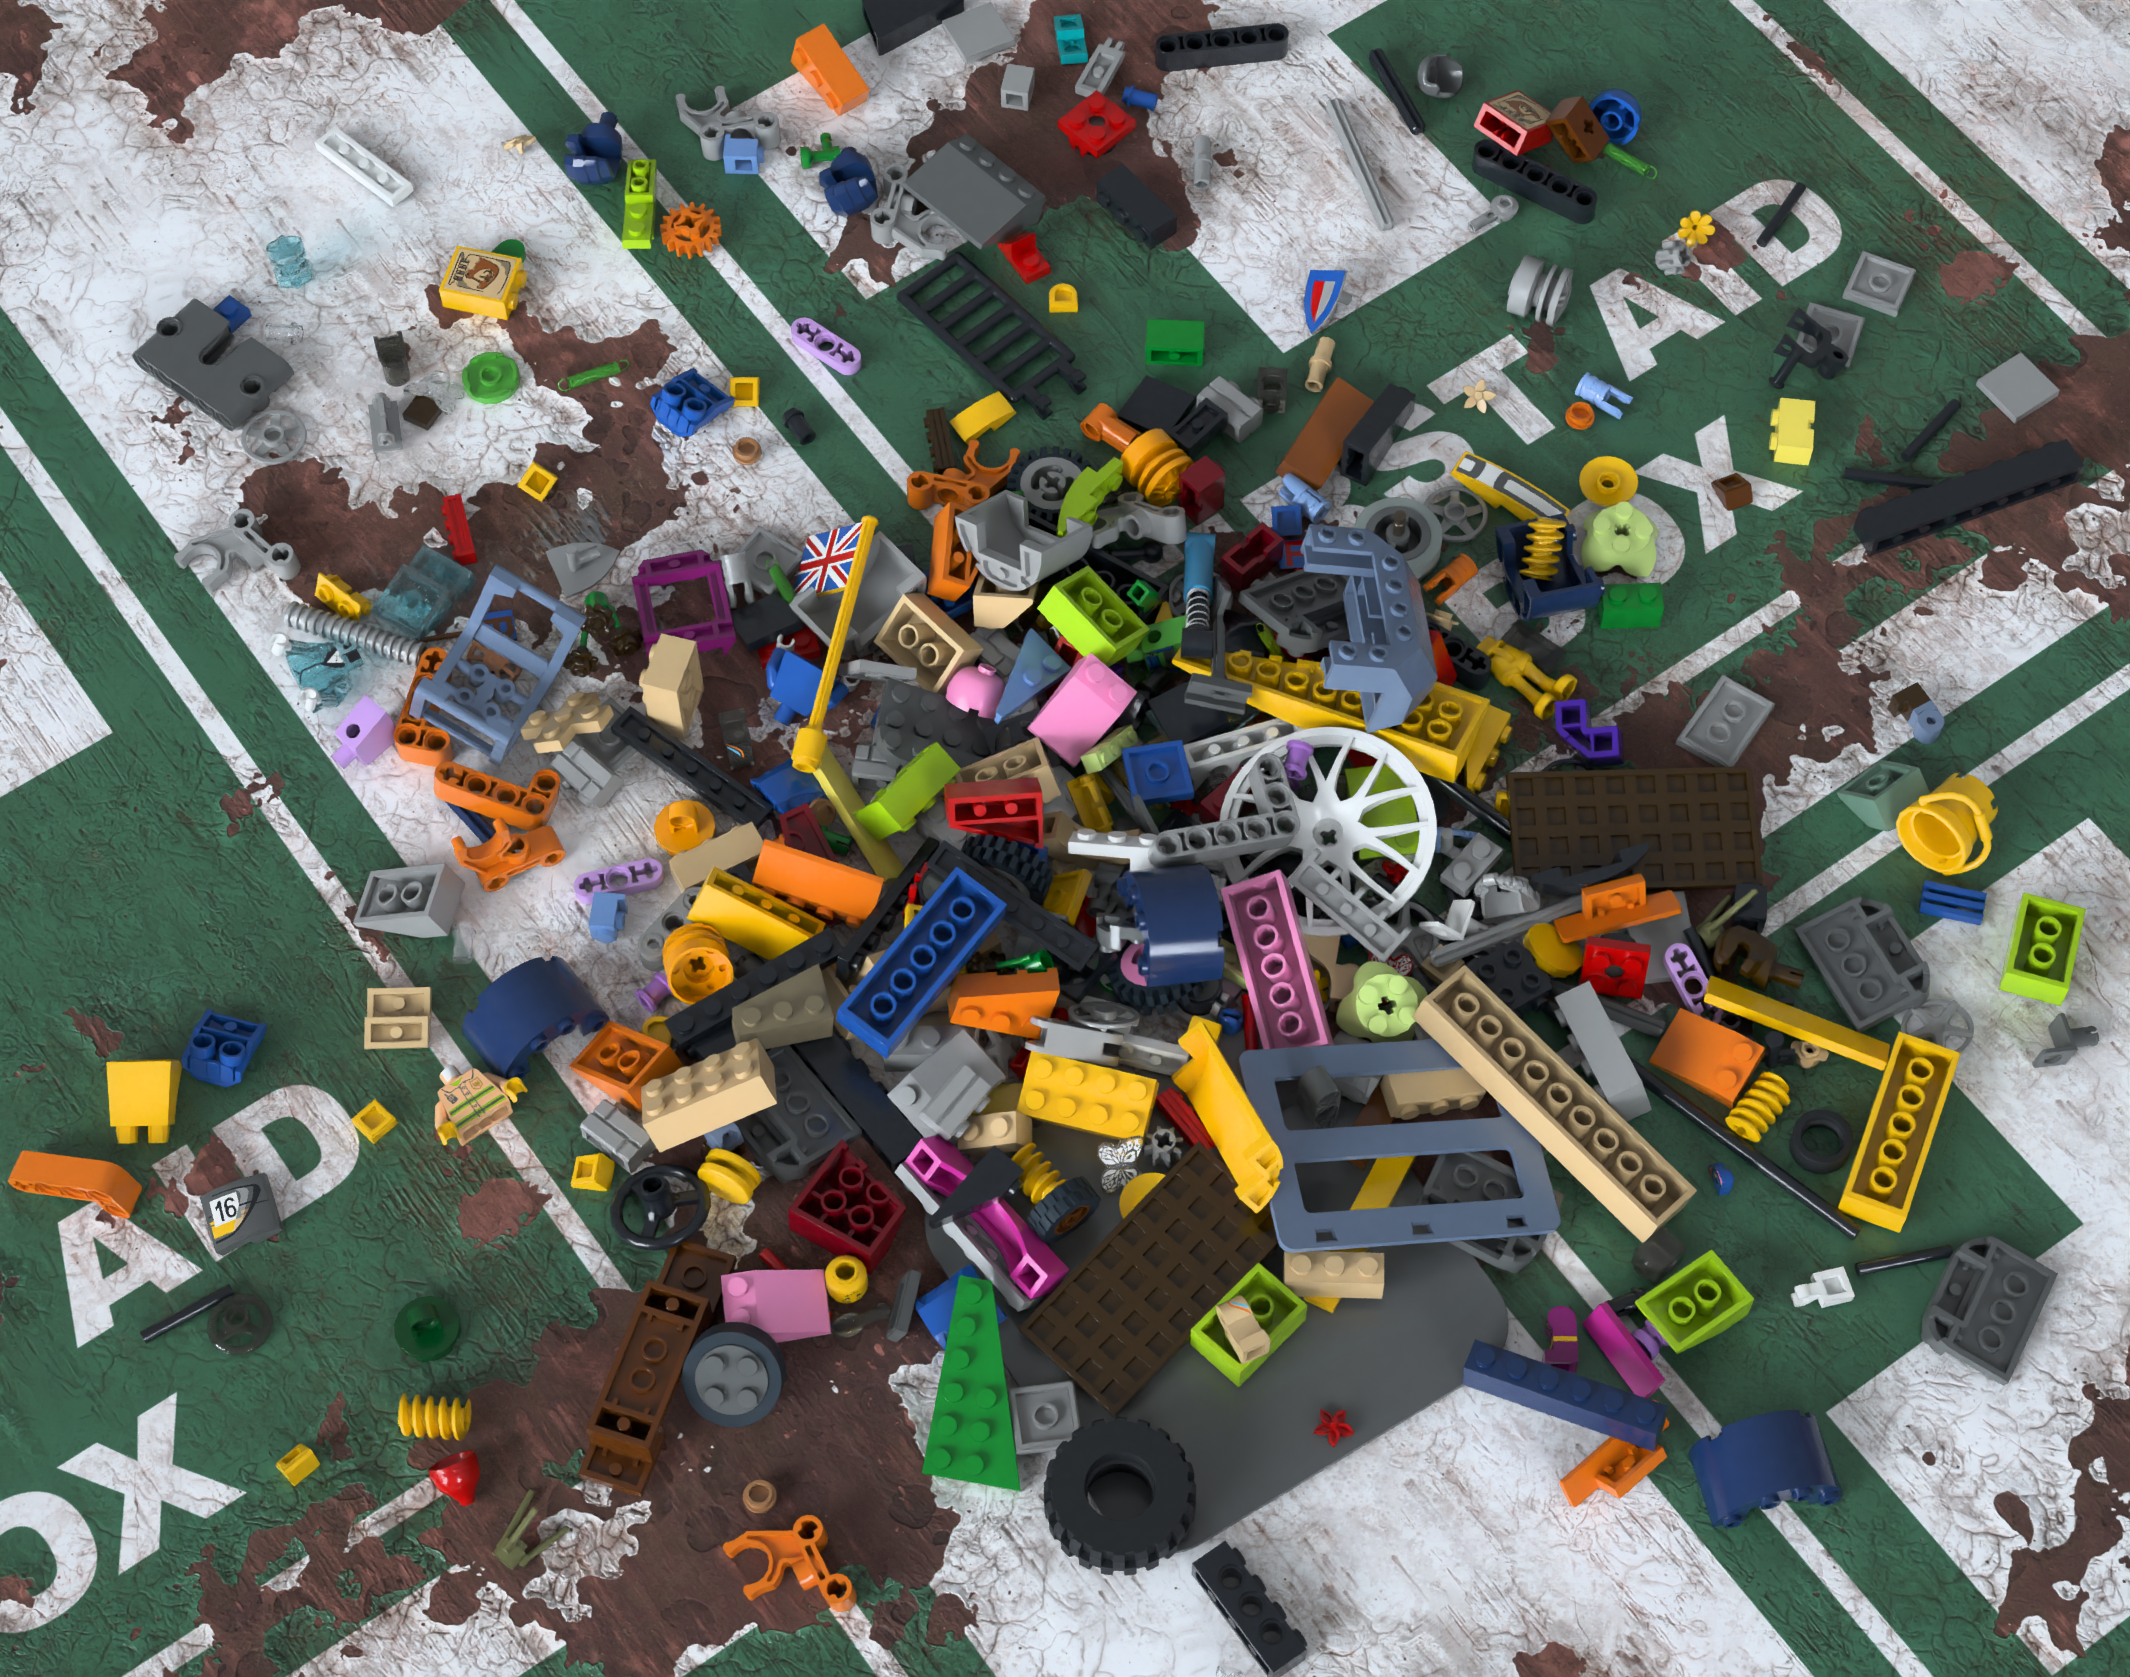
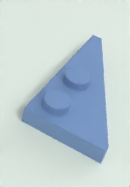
M1032 628L1028 630L1023 640V645L1005 686L1002 699L996 709L994 721L997 724L1062 680L1072 669Z

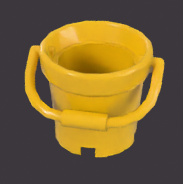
M1959 773L1952 774L1930 794L1919 797V800L1902 810L1896 821L1897 835L1906 851L1926 868L1940 872L1944 876L1967 872L1979 867L1987 859L1991 850L1993 835L1989 824L1995 819L1998 806L1993 810L1991 801L1995 797L1992 791L1982 781L1969 774L1964 779L1957 777ZM1980 837L1983 842L1981 854L1974 861L1966 863L1972 852V846Z

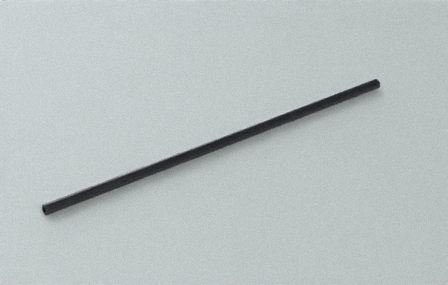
M1379 872L1372 878L1389 894H1392L1398 887ZM1411 897L1409 902L1422 906L1431 914L1435 922L1445 925V920ZM1410 908V915L1420 922H1428L1420 912ZM1447 940V941H1449L1450 943H1453V942L1458 941V940ZM1482 950L1480 952L1470 955L1469 957L1471 959L1477 957L1482 959L1490 953H1488L1486 950ZM1549 998V1004L1541 1011L1559 1024L1554 1010L1559 1009L1558 1005ZM1629 1056L1646 1089L1851 1240L1856 1238L1862 1229L1860 1225Z

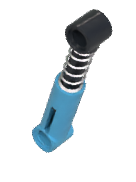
M1187 532L1184 546L1185 569L1183 599L1186 603V627H1182L1181 658L1211 660L1213 629H1209L1208 622L1210 620L1209 606L1213 600L1215 534Z

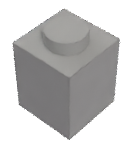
M1007 64L1001 86V107L1024 111L1029 110L1035 87L1033 67Z

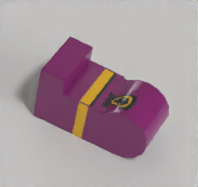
M1556 1306L1550 1310L1547 1316L1545 1332L1550 1339V1349L1544 1350L1542 1362L1575 1373L1578 1366L1576 1316L1570 1308Z

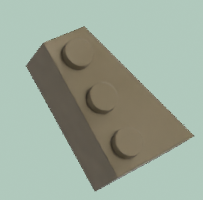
M819 963L732 1008V1030L736 1045L758 1038L763 1048L769 1049L833 1036L834 1017Z

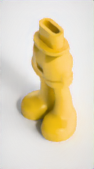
M1487 636L1476 647L1490 657L1491 672L1495 679L1505 687L1513 686L1524 695L1534 706L1535 716L1541 720L1550 718L1555 713V702L1568 700L1577 685V679L1571 674H1565L1558 680L1548 677L1532 663V657L1529 653L1505 644L1503 640L1496 641L1491 636ZM1523 677L1528 678L1546 693L1542 694L1537 691Z

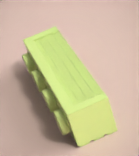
M1132 725L1116 728L1080 757L1087 774L1102 771L1121 756L1122 749L1130 748L1138 742L1137 734Z

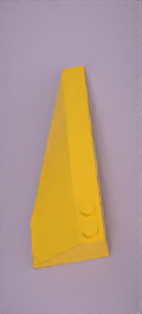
M1181 647L1172 659L1173 665L1191 675L1192 673L1211 675L1210 659L1181 658ZM1245 650L1234 653L1225 652V675L1227 680L1252 685L1251 698L1248 697L1247 704L1303 729L1343 727L1367 733L1360 692L1324 689L1323 683L1325 678L1324 672L1320 668L1321 662L1297 659V663L1282 661L1283 656L1270 655L1269 659L1251 656L1252 652ZM1436 682L1432 691L1402 724L1368 734L1389 743L1399 750L1419 772L1454 783L1465 764L1490 704V699Z

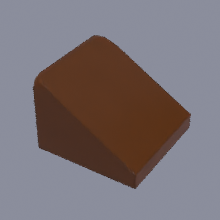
M1738 473L1711 482L1712 488L1727 511L1753 502L1751 483Z

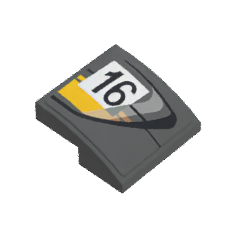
M266 1173L233 1181L200 1196L217 1254L224 1256L248 1242L259 1244L284 1230Z

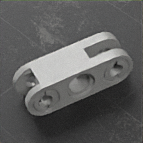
M691 887L685 890L640 936L638 949L642 965L646 969L654 972L664 970L662 949L665 940L673 932L670 931L673 927L695 923L687 919V916L695 901L693 898L697 897L701 887Z
M1031 1016L1030 1023L1040 1026L1042 1029L1039 1041H1026V1049L1115 1067L1118 1065L1119 1056L1103 1051L1105 1043L1122 1045L1123 1033L1109 1029L1106 1032H1102L1100 1028L1089 1027L1079 1023L1042 1016Z

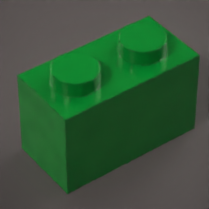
M1164 318L1147 319L1145 364L1203 366L1205 321L1167 320Z
M1661 582L1604 584L1605 594L1600 595L1597 605L1600 629L1660 627L1664 611Z

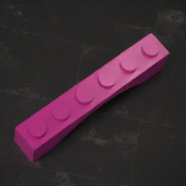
M940 1135L920 1139L905 1160L908 1167L925 1185L940 1192L947 1198L974 1169V1166L949 1140L943 1139ZM1004 1199L997 1204L970 1214L993 1239L1005 1260L1009 1276L1030 1299L1053 1293L1070 1269Z

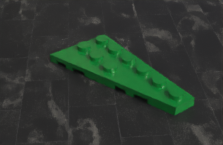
M959 1275L922 1474L1021 1492L993 1282Z

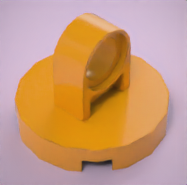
M692 800L675 801L665 806L657 815L654 824L658 845L666 850L667 854L671 857H674L681 851H689L700 846L705 840L716 836L714 816L708 807Z

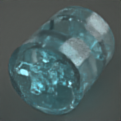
M281 235L279 239L267 245L266 251L271 265L275 266L273 272L280 288L295 287L299 289L301 285L306 284L313 278L314 275L310 262L305 258L307 253L301 237H285Z

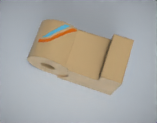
M1239 1295L1216 1306V1312L1225 1330L1224 1332L1242 1365L1269 1353L1270 1338L1265 1330L1259 1326L1243 1296Z

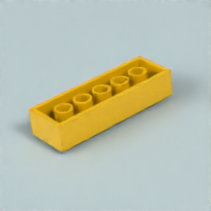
M1899 1031L1837 1209L1839 1211L1900 1233L1910 1209L1961 1055L1960 1052Z

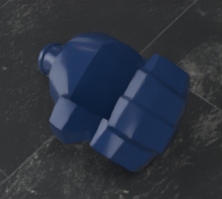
M603 112L599 123L588 124L584 127L581 134H570L567 136L565 145L573 154L565 155L564 165L567 175L571 179L583 185H603L616 179L620 169L623 144L620 133L615 129L618 119L614 113Z
M854 147L842 149L841 154L834 158L831 166L819 172V184L825 188L826 200L831 210L839 216L857 214L870 207L878 198L876 179L870 161L865 155L856 152L857 149Z

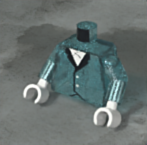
M279 631L274 632L269 640V643L274 644L271 649L274 655H282L284 650L287 653L285 657L289 669L301 690L298 701H306L305 709L312 711L313 714L324 707H338L354 687L349 671L364 665L357 649L340 656L333 642L315 643L291 640L285 633Z

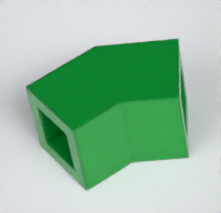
M1137 579L1127 592V595L1132 599V603L1144 614L1158 604V592L1146 581Z

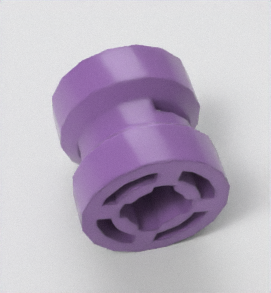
M1648 1319L1645 1321V1326L1642 1329H1636L1631 1333L1650 1360H1653L1659 1354V1349L1662 1346L1669 1345Z

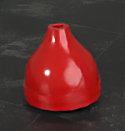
M474 1450L462 1451L438 1461L428 1469L429 1476L436 1488L443 1494L457 1500L462 1506L470 1505L475 1501V1490L480 1478L477 1454H475Z

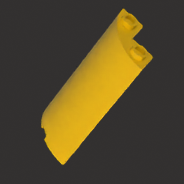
M1200 1021L1179 1038L1180 1046L1193 1058L1171 1076V1079L1188 1096L1239 1185L1234 1189L1237 1196L1257 1214L1270 1201L1280 1184L1278 1176L1280 1169H1283L1282 1155L1208 1028Z

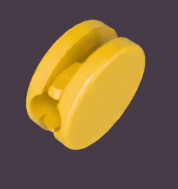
M719 1148L710 1150L706 1156V1163H703L697 1172L698 1178L707 1184L711 1192L736 1204H747L752 1198L753 1190L761 1183V1175L751 1163L733 1152Z

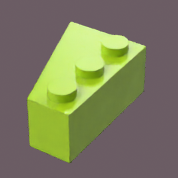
M935 742L924 748L902 768L885 789L881 788L874 794L876 798L870 804L859 808L853 815L877 842L899 830L905 833L917 822L915 816L920 811L924 813L936 803L937 800L934 796L939 791L945 792L944 784L956 782L953 777L961 768L939 743Z

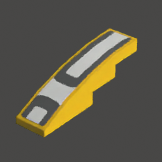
M1467 451L1462 454L1450 472V475L1495 509L1502 505L1522 521L1537 519L1534 516L1547 517L1562 513L1567 517L1571 511L1523 478Z

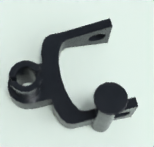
M1798 307L1786 326L1813 336L1817 341V349L1812 353L1807 352L1785 333L1773 353L1786 357V360L1775 376L1769 378V382L1773 387L1783 389L1785 380L1798 362L1808 368H1816L1821 363L1817 370L1823 378L1831 380L1835 377L1837 371H1841L1849 358L1842 349L1831 343V332L1820 326ZM1795 318L1802 319L1804 323H1798ZM1786 344L1790 346L1791 350L1785 349L1782 345Z
M1794 997L1773 998L1789 1006H1794ZM1729 1011L1721 1015L1719 1025L1734 1030L1754 1041L1752 1020ZM1771 1031L1765 1037L1767 1050H1765L1761 1062H1765L1768 1068H1775L1777 1064L1794 1065L1795 1048L1780 1049L1785 1039L1782 1033L1778 1031Z

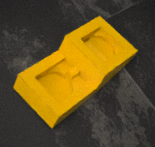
M998 391L966 408L950 420L949 423L969 446L970 440H976L989 428L996 431L1012 418L1016 411Z

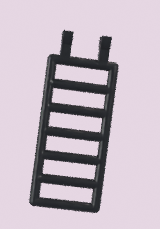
M959 251L954 252L896 295L897 300L989 384L997 391H1000L1009 402L1017 403L1024 399L1033 407L1036 414L1043 421L1052 415V410L1048 408L1052 404V400L1044 394L1041 395L1036 390L1040 385L1054 375L1059 374L1068 382L1070 388L1077 395L1087 389V386L1082 382L1086 379V374L1071 365L1076 358L1074 352ZM957 264L967 272L921 306L912 298L914 294ZM975 281L986 289L941 322H938L929 314ZM994 297L1004 305V307L959 339L948 331ZM1012 314L1023 322L978 356L967 348V346ZM1030 331H1033L1042 339L996 373L986 365L987 362ZM1050 347L1061 356L1015 390L1004 382Z

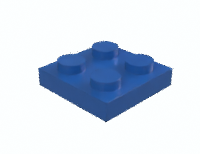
M1182 740L1130 747L1121 750L1133 808V796L1136 794L1141 796L1145 806L1194 798V789Z

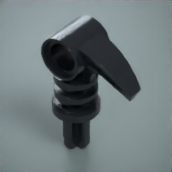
M1160 666L1148 680L1141 679L1135 684L1134 690L1137 693L1112 724L1113 730L1127 725H1132L1135 732L1138 730L1148 712L1151 711L1148 701L1161 695V691L1172 680L1173 675L1169 668Z

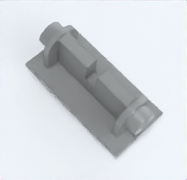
M377 393L372 400L373 404L368 405L373 452L380 453L403 449L397 401H390L385 393Z

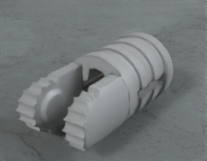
M745 551L719 556L722 562L721 566L724 572L723 576L725 577L724 585L730 609L736 608L737 604L732 584L744 582L746 602H748V605L755 602L751 578L748 575L749 571L746 565L747 561L745 560Z

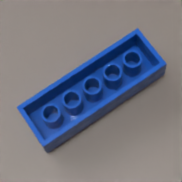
M956 866L838 1008L836 1021L885 1059H888L1004 918L1007 904Z

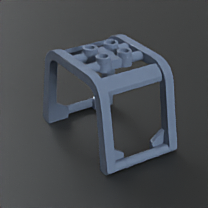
M496 564L486 581L468 623L432 680L423 677L415 689L409 715L418 720L424 718L490 757L489 762L500 767L521 735L520 729L527 722L528 717L536 711L557 677L587 617L527 582L522 577ZM517 590L554 611L550 620L563 634V637L551 661L546 660L483 622L496 594L513 598ZM472 640L477 641L539 678L540 680L531 695L527 697L518 692L512 681L500 679L490 673L485 665H473L461 658ZM454 668L468 675V683L472 687L478 688L475 695L470 688H457L447 682ZM493 694L499 703L512 701L522 707L514 721L501 714L497 704L489 703ZM433 703L440 709L479 730V732L496 740L494 747L432 711L429 707Z

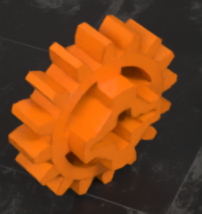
M691 202L687 208L682 203L679 204L680 210L678 211L672 208L669 209L670 216H663V224L660 225L663 245L667 244L669 252L676 250L677 257L687 253L688 259H691L694 253H697L699 257H703L704 250L712 252V244L719 245V236H722L720 217L715 216L713 208L706 211L705 204L702 203L697 208L694 202Z

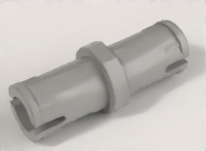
M1206 135L1195 137L1194 156L1191 159V167L1194 169L1193 186L1200 191L1207 190L1210 187V169L1213 167V158L1210 156V138Z

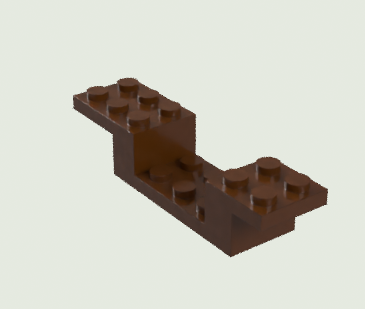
M685 1241L676 1247L670 1248L657 1282L647 1280L586 1427L590 1445L578 1472L579 1478L640 1498L643 1497L666 1439L663 1421L682 1376L684 1362L696 1339L712 1325L723 1297L721 1275L732 1274L737 1262L736 1256Z

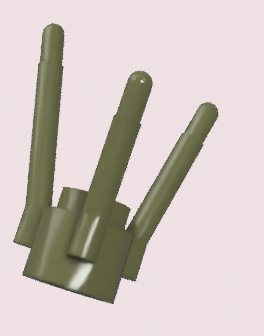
M1752 889L1722 916L1714 920L1732 899L1731 895H1726L1706 919L1695 927L1706 952H1709L1711 949L1715 950L1718 936L1725 931L1722 924L1758 893L1757 889Z
M532 1489L528 1491L505 1534L497 1543L496 1549L492 1553L502 1564L511 1570H514L517 1565L525 1568L532 1558L569 1531V1527L564 1526L527 1554L524 1552L528 1546L519 1538L538 1512V1508L536 1506L532 1507L519 1526L518 1524L535 1494V1491Z

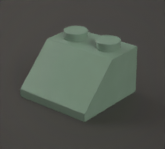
M1879 760L1836 793L1868 827L1891 831L1897 828L1896 821L1899 813L1910 804L1919 800V797L1930 794V791L1919 767Z

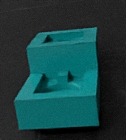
M1081 14L1054 16V27L1061 65L1087 63L1088 52L1084 39Z

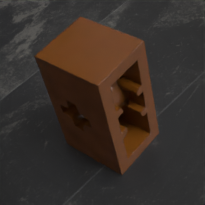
M1582 96L1562 99L1545 121L1573 164L1594 161L1610 140L1603 126L1599 123Z

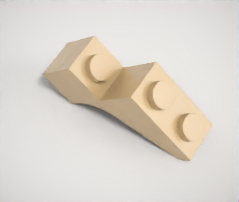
M1303 934L1313 970H1319L1320 977H1327L1329 981L1327 987L1330 996L1328 1011L1337 1013L1343 998L1352 992L1354 988L1353 978L1360 967L1350 963L1344 965L1337 964L1341 935L1326 937Z

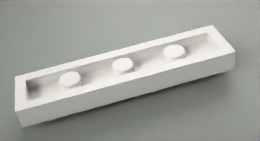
M336 126L315 142L318 151L392 207H395L414 191L412 183Z

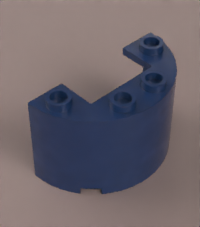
M1564 513L1547 516L1548 518L1566 522L1565 527L1557 528L1558 531L1564 534V538L1555 540V542L1562 545V550L1553 552V554L1560 557L1559 562L1551 564L1558 569L1557 574L1548 576L1554 580L1536 579L1519 573L1521 569L1529 568V565L1521 560L1524 557L1531 556V553L1524 550V546L1533 545V541L1527 539L1526 534L1535 533V530L1529 527L1528 523L1537 521V519L1495 527L1499 563L1502 562L1505 573L1503 577L1505 589L1516 615L1524 622L1596 607L1599 603L1600 595L1605 594L1603 579L1597 577L1592 566L1586 567L1585 575L1583 565H1578L1573 555V542L1577 540L1576 529L1573 524H1569Z
M1202 863L1124 872L1122 877L1117 879V890L1120 897L1124 896L1127 908H1133L1135 904L1137 931H1142L1145 942L1142 956L1138 957L1137 965L1139 974L1145 976L1147 987L1222 979L1224 945H1219L1222 937L1220 930H1223L1222 913L1215 883L1206 866L1202 867Z
M552 956L551 960L545 961L542 957H538L512 968L491 983L477 997L480 1003L474 1011L472 1009L468 1010L462 1025L463 1035L494 1075L506 1079L519 1077L523 1080L527 1073L531 1071L527 1060L528 1056L543 1051L557 1037L571 1033L576 1025L579 1026L580 1033L584 1037L590 1032L599 1031L610 1020L603 1008L563 958Z
M1783 1410L1749 1417L1722 1427V1432L1713 1440L1711 1436H1705L1693 1445L1688 1452L1713 1528L1723 1525L1724 1528L1729 1529L1741 1525L1744 1522L1743 1520H1746L1751 1508L1761 1506V1509L1767 1510L1777 1507L1781 1504V1501L1793 1499L1794 1502L1808 1500L1809 1505L1820 1502L1822 1506H1827L1838 1502L1842 1497V1490L1818 1421L1811 1412L1801 1416L1799 1410Z

